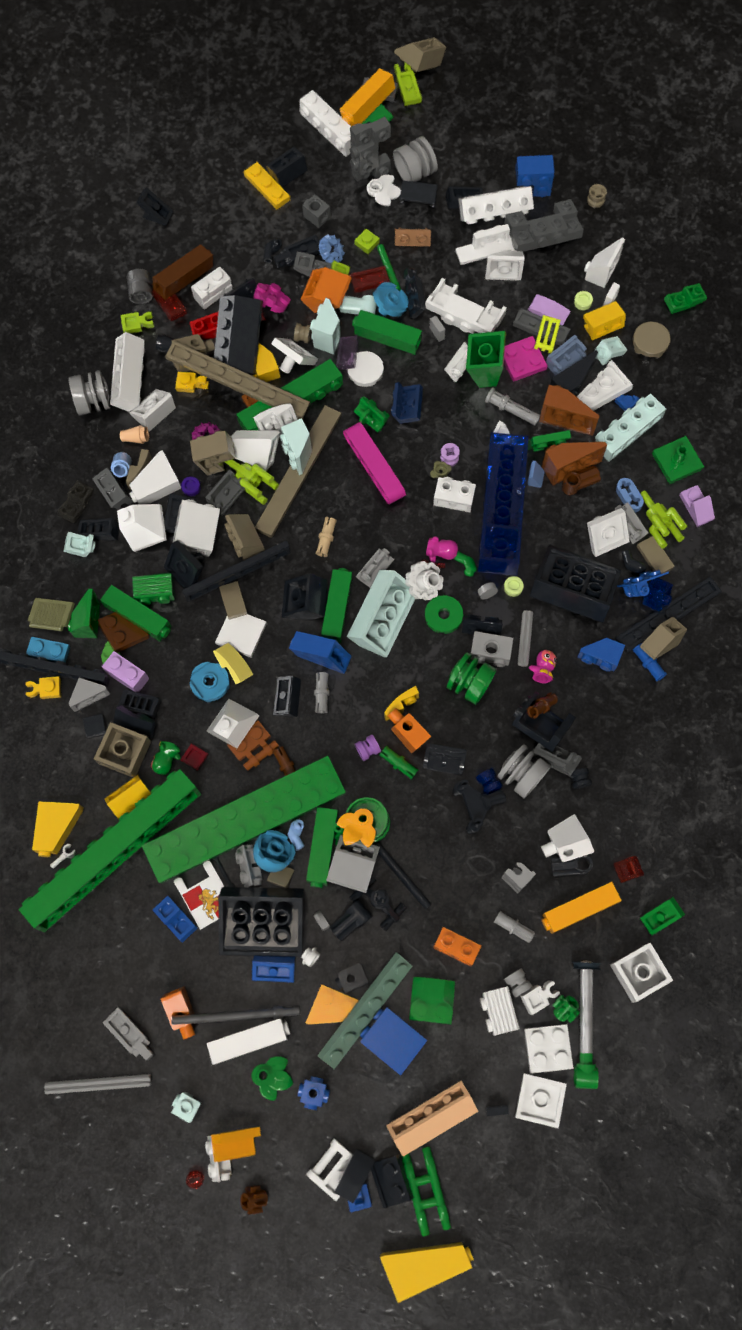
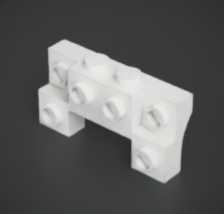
M444 278L440 280L436 289L425 302L426 309L441 315V320L446 324L454 325L463 332L474 334L475 331L478 333L494 332L505 316L507 308L503 306L500 310L494 307L493 301L490 300L484 310V307L456 295L458 285L455 284L452 288L445 284Z

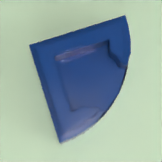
M620 395L615 398L614 402L626 411L628 408H634L640 398L634 395Z

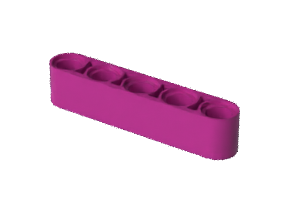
M358 422L343 431L345 439L385 501L390 505L406 496L402 484L364 426Z

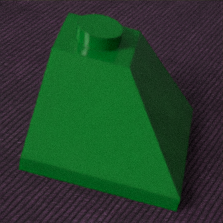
M93 589L87 590L72 612L71 620L68 623V631H70L74 638H98L99 624L97 620L100 616L101 601Z

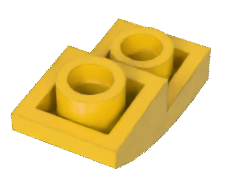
M416 686L402 693L388 706L384 712L386 721L390 719L388 715L397 708L403 714L404 704L408 706L417 701L419 692Z

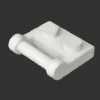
M333 1139L330 1142L331 1146L316 1166L310 1169L306 1175L337 1201L340 1196L334 1193L353 1154L336 1139ZM339 1152L343 1156L323 1180L319 1175L334 1155Z

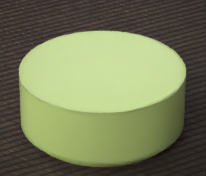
M587 291L578 292L574 299V305L580 310L589 309L593 302L592 295Z
M512 576L506 579L504 591L507 595L515 597L523 591L524 584L519 577Z

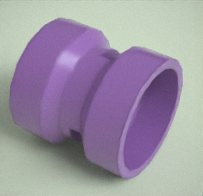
M372 734L366 737V740L363 742L358 741L354 744L363 761L369 759L370 755H377L381 752Z

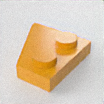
M321 984L306 1024L343 1022L359 1000Z

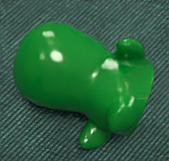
M160 741V751L155 754L151 767L155 773L165 775L171 770L173 758L177 760L181 758L179 755L180 748L173 743Z

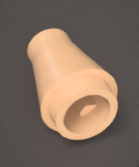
M142 425L120 431V439L122 442L144 444L149 440V431L147 427Z

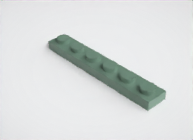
M395 953L317 1056L335 1069L412 968V965L401 955Z

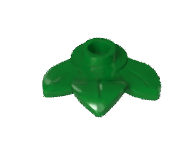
M271 1057L265 1064H259L252 1070V1081L259 1086L260 1094L265 1099L275 1101L277 1090H286L293 1085L291 1077L284 1071L288 1059L284 1057ZM261 1071L266 1073V1077L263 1080L259 1078Z

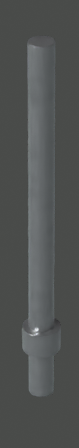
M273 1006V1009L172 1016L171 1023L172 1025L270 1017H273V1019H283V1016L299 1015V1007L283 1008L282 1006Z

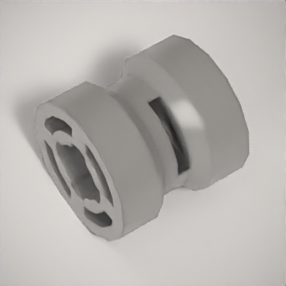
M522 968L504 979L506 984L511 986L512 994L515 998L533 987L530 981H527L524 977L525 973Z

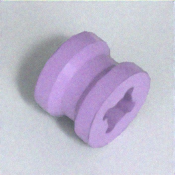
M453 443L445 444L441 449V462H445L450 466L456 465L459 461V447Z

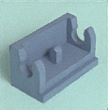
M574 335L548 355L547 367L557 375L586 357L587 355L584 351L587 348Z

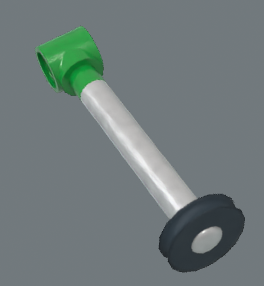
M591 961L572 962L574 967L571 969H580V1063H577L574 1068L575 1088L598 1089V1068L596 1064H593V970H601L599 966L602 963H593Z

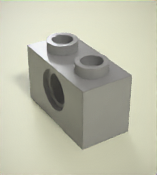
M475 631L471 648V659L479 658L478 663L480 664L489 662L497 667L508 666L513 638ZM493 647L496 653L490 654L486 649Z

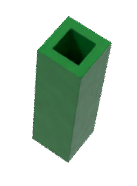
M360 310L359 315L354 317L352 323L355 335L416 355L422 340V330Z
M333 569L321 637L336 640L338 643L342 642L353 580L352 572H349L347 569Z
M113 585L108 588L100 599L104 607L121 615L159 642L169 635L171 625L167 619Z
M317 807L306 878L307 883H311L310 887L323 888V885L328 886V881L326 880L331 866L334 836L336 833L334 825L338 820V810Z

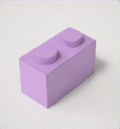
M114 651L102 666L108 675L133 692L139 693L149 680V677L143 670Z

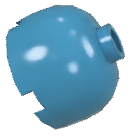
M269 830L257 838L253 848V857L256 864L267 872L282 871L294 859L295 846L287 841L288 837L285 834Z

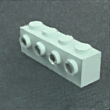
M649 394L646 398H640L634 408H628L619 420L615 419L611 422L605 432L602 430L596 435L595 442H606L607 444L603 457L608 462L663 417L666 408L653 395Z

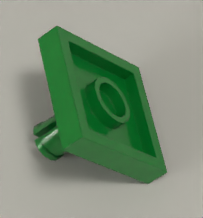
M687 436L659 447L652 452L669 484L697 473L704 468Z

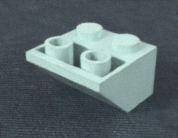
M325 298L324 303L318 307L317 318L311 322V339L313 340L314 348L334 354L341 340L340 323L330 299Z
M302 418L282 426V435H280L285 455L288 454L292 469H296L299 475L303 474L312 453L310 434Z

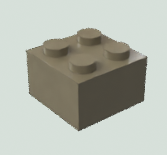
M110 722L94 760L99 765L134 778L139 771L151 741L145 735Z

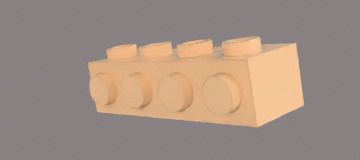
M460 1081L386 1126L402 1156H405L477 1113L478 1110L463 1082Z

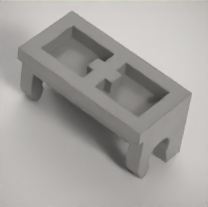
M517 862L516 865L521 870L513 868L514 871L508 868L503 874L502 879L516 893H519L536 873L534 871L531 872L524 864Z

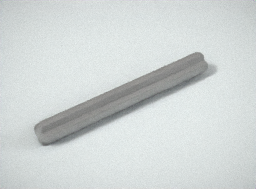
M151 1075L46 1082L44 1090L45 1094L146 1087L151 1086Z

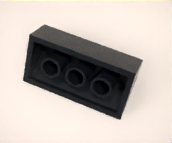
M235 295L220 296L214 359L249 375H255L263 300Z

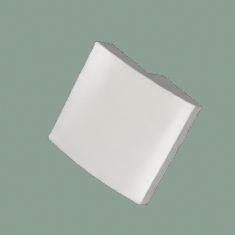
M291 404L270 408L253 417L259 430L279 431L280 435H282V426L298 420Z

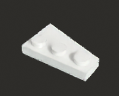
M611 360L607 367L597 375V378L592 383L587 385L577 398L594 411L632 390L633 384Z

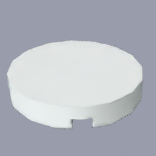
M358 352L348 362V377L358 386H373L383 376V362L373 352Z

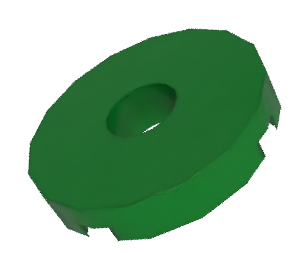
M447 595L437 596L427 604L425 621L434 632L448 634L455 631L461 625L463 608L455 598ZM440 611H447L449 617L446 619L440 618L438 615Z

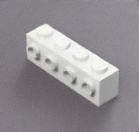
M312 90L300 99L301 115L345 157L350 154L349 149L351 148V126Z
M531 186L458 198L461 221L467 224L477 223V219L484 218V221L494 220V216L501 215V218H505L506 214L519 211L527 214L530 209H534Z
M127 332L116 338L110 405L129 412L138 407L141 401L140 388L142 386L141 375L144 367L143 355L145 348L143 339Z

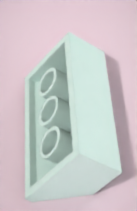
M379 570L347 635L358 646L386 658L415 600L409 594L410 587L405 584L406 579L395 570Z

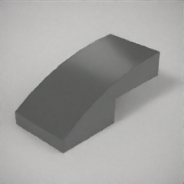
M297 251L294 269L310 277L315 269L324 267L330 269L331 263L315 260V255Z

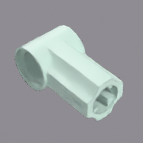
M365 295L362 298L344 296L340 312L359 315L360 310L375 314L377 304L371 295Z

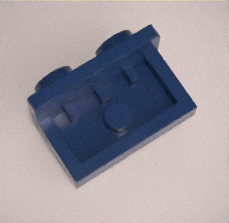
M399 382L395 383L391 414L400 424L420 421L423 387L420 384L403 387Z

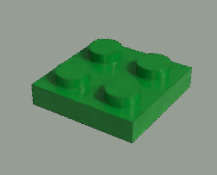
M570 430L532 437L526 443L527 449H533V452L545 450L544 448L548 446L566 443L571 438Z

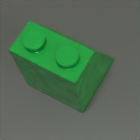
M505 331L469 334L466 370L479 388L496 387L504 366Z

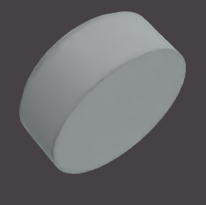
M492 582L486 583L478 589L481 599H488L498 592L495 583Z

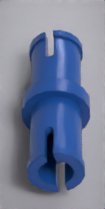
M641 644L637 645L633 652L642 661V666L649 670L656 681L664 678L667 673L657 663V659L653 660L640 648Z

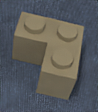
M216 431L212 435L199 436L195 440L190 441L193 462L207 476L225 471L223 462L235 459L232 437L226 431Z

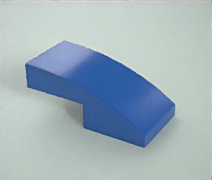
M169 896L153 909L155 914L182 943L197 929L195 924Z

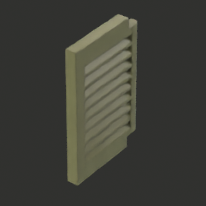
M35 598L28 618L30 622L29 627L63 631V628L68 626L75 603Z

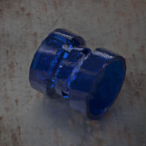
M493 768L482 772L476 777L477 782L483 786V792L487 795L503 787L501 781L495 777L496 772Z

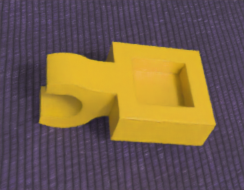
M178 372L175 389L177 392L195 393V388L208 389L209 381H207L205 376L197 377L196 373Z

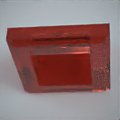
M637 856L614 863L621 883L644 875Z

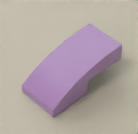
M538 294L534 297L528 308L530 312L541 317L545 315L561 320L560 325L565 323L570 313V310L559 303Z

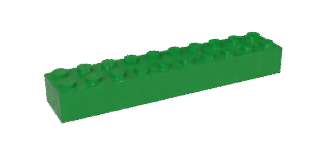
M326 756L142 845V848L158 883L162 884L259 837V835L266 833V831L273 830L317 807L345 795L346 792L329 757Z
M180 769L177 772H171L166 778L167 781L162 785L155 786L151 790V795L146 799L142 798L135 804L136 808L130 813H124L119 818L120 822L114 827H108L98 841H92L82 855H76L66 869H60L54 875L55 878L51 882H46L40 886L39 892L35 896H30L23 901L22 907L18 910L34 929L46 932L135 854L142 845L151 840L201 796L196 786Z

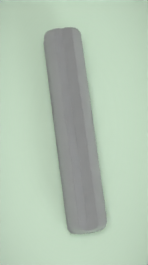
M524 610L522 613L518 666L527 667L529 664L533 612Z

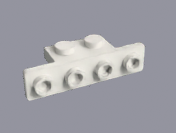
M508 224L497 225L494 228L479 230L473 233L472 244L456 248L460 264L463 265L488 258V255L502 251L514 250Z

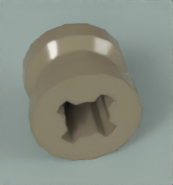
M595 184L590 187L587 202L591 207L598 208L604 204L607 194L606 188L601 184Z
M297 323L294 331V341L299 342L301 340L309 344L312 330H310L311 325L302 326L301 323Z

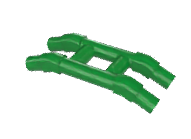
M430 1147L422 1149L428 1174L415 1177L410 1154L401 1155L414 1196L412 1201L422 1236L430 1234L424 1209L437 1206L443 1230L451 1228ZM431 1183L434 1197L421 1200L418 1186Z

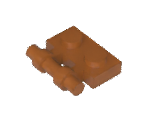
M259 721L253 724L238 748L227 744L239 761L247 757L248 761L243 764L247 771L252 767H257L262 759L266 756H271L273 751L279 747L275 740L269 745L266 743L271 738V735ZM261 746L262 750L254 756L252 752Z

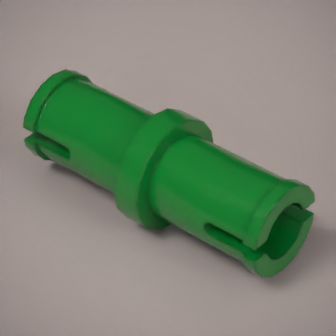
M386 746L379 755L392 764L393 769H398L409 777L410 780L419 770L407 762L403 755H398L389 746Z

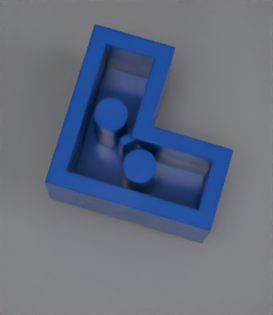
M553 155L518 156L515 168L517 186H532L533 197L550 196L554 178Z

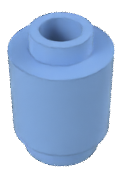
M124 452L115 454L111 464L112 473L117 477L128 475L129 467L132 463L131 457Z

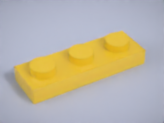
M258 162L244 171V176L276 210L290 201V195Z

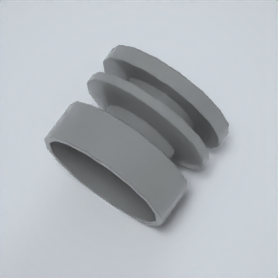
M422 136L411 141L409 146L405 144L393 152L395 166L404 181L417 182L421 180L422 176L427 177L429 174L437 171L438 166L434 151L429 142Z
M100 370L95 371L96 380H94L92 373L89 372L88 382L84 381L81 374L69 377L72 398L79 416L91 413V404H94L98 411H101L100 402L103 403L105 410L110 409L108 385Z
M525 744L507 758L497 776L502 780L509 774L510 776L505 782L507 785L516 780L518 783L514 791L523 799L530 794L551 768V765L542 758H539L534 763L531 762L534 751H531L525 757L524 753L528 749Z

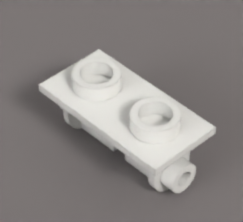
M465 342L444 369L454 382H457L466 369L468 345Z
M207 1136L208 1141H206L205 1147L207 1155L210 1156V1164L208 1165L209 1177L212 1178V1182H220V1177L221 1181L230 1180V1175L232 1174L230 1160L214 1162L211 1136Z

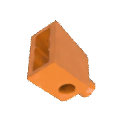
M396 708L388 715L395 724L391 730L411 754L431 737L410 713L404 717ZM403 725H407L409 731L404 730Z
M185 986L164 994L161 1002L173 1031L180 1029L183 1039L195 1035L192 1024L172 1025L171 1017L178 1016V1013H183L184 1015L194 1014Z

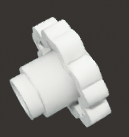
M420 561L413 564L411 572L406 573L405 584L410 587L409 594L415 599L431 600L437 597V590L443 588V577L439 575L440 568L433 562L426 563L425 561Z

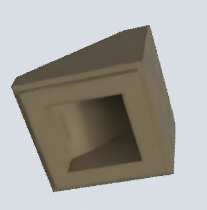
M286 867L282 871L270 872L267 881L279 887L288 888L295 870Z

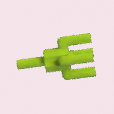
M233 459L225 461L227 465L236 471L235 477L237 479L241 478L239 483L245 488V491L263 505L266 504L268 499L262 495V491L256 488L261 481L274 490L279 486L274 481V477L257 464L252 466L248 463L240 465Z
M646 491L641 492L640 494L649 508L646 515L652 522L649 532L660 548L663 549L668 545L663 537L668 536L670 531L678 542L684 540L680 530H684L687 524L676 509L670 507L666 510L663 504H655Z

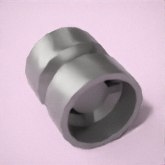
M144 269L129 271L127 273V284L130 301L136 304H144L151 301L153 295L152 287H150V273Z

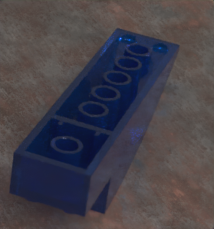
M491 432L480 533L478 572L517 576L520 563L529 436Z

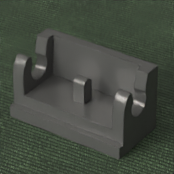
M109 468L104 469L92 478L111 508L120 510L122 509V504L131 505L134 503L118 477Z
M228 470L205 497L207 504L220 509L219 514L223 516L245 491V488L239 483L241 478L237 479L235 474Z
M540 743L533 749L537 760L542 758L551 765V768L567 776L572 775L582 759L577 753H571L556 746L553 752L543 747Z

